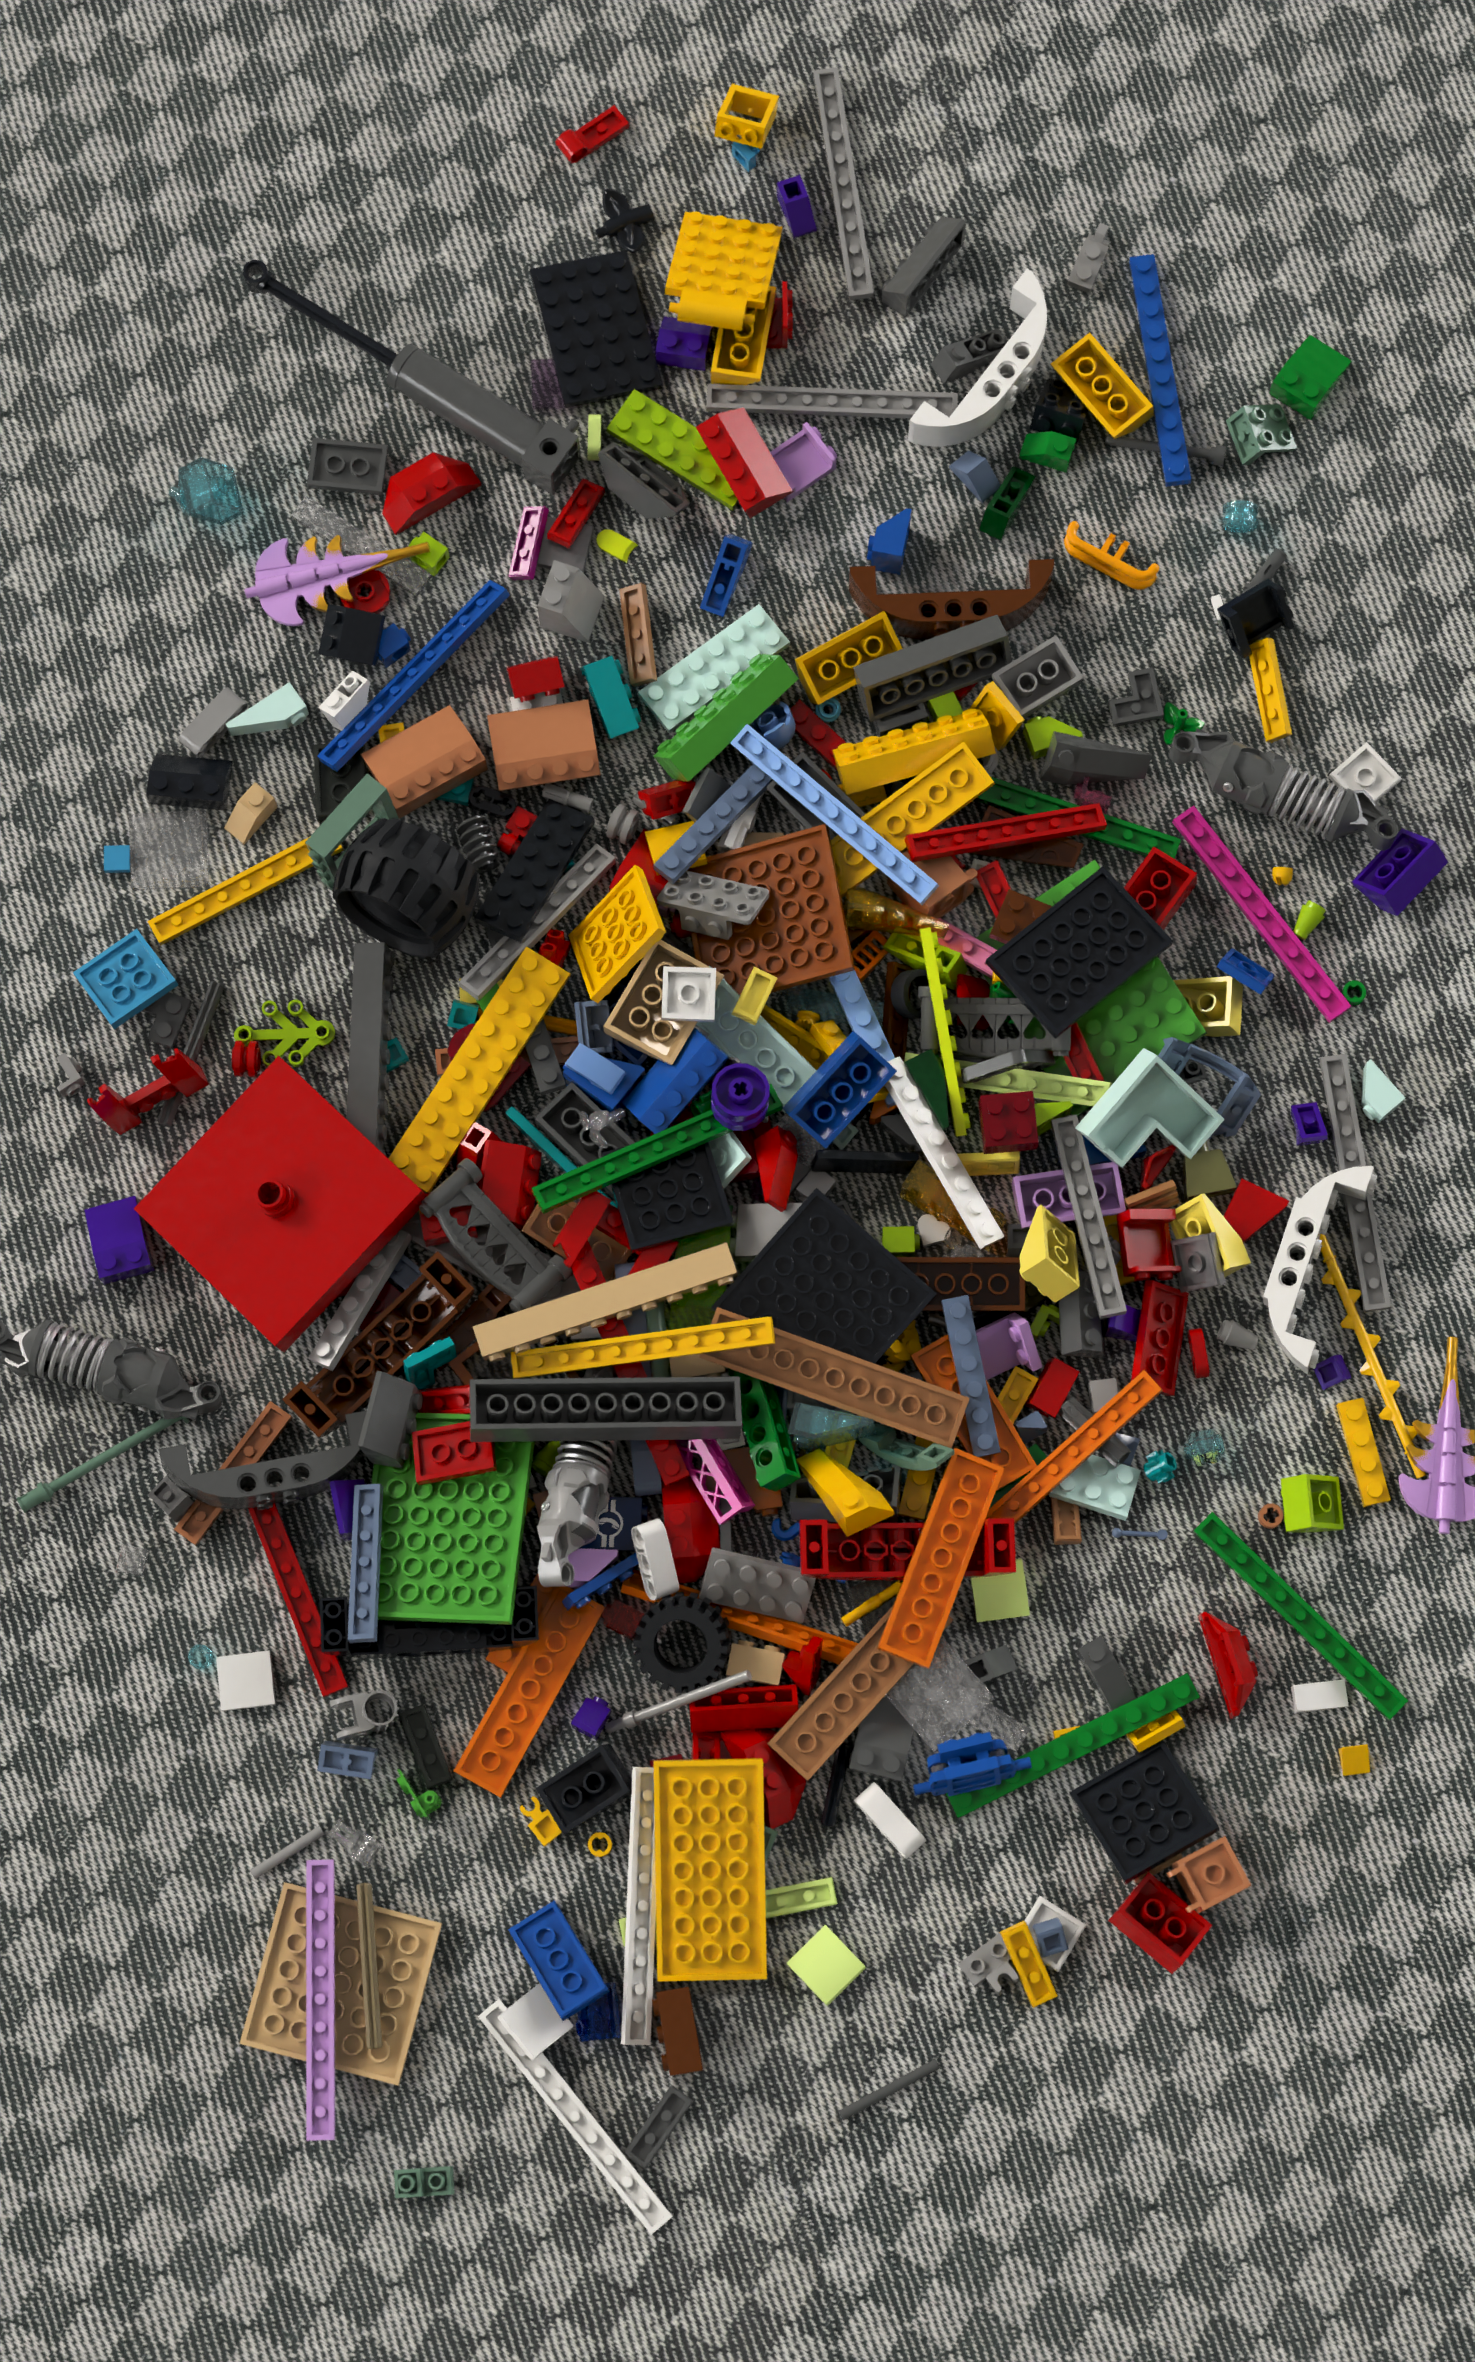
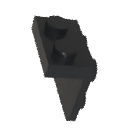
M1047 379L1036 403L1029 429L1038 432L1053 431L1076 438L1075 444H1077L1089 409L1066 383L1057 379Z

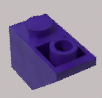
M798 175L777 182V198L793 239L816 232L817 228L809 196L801 176Z

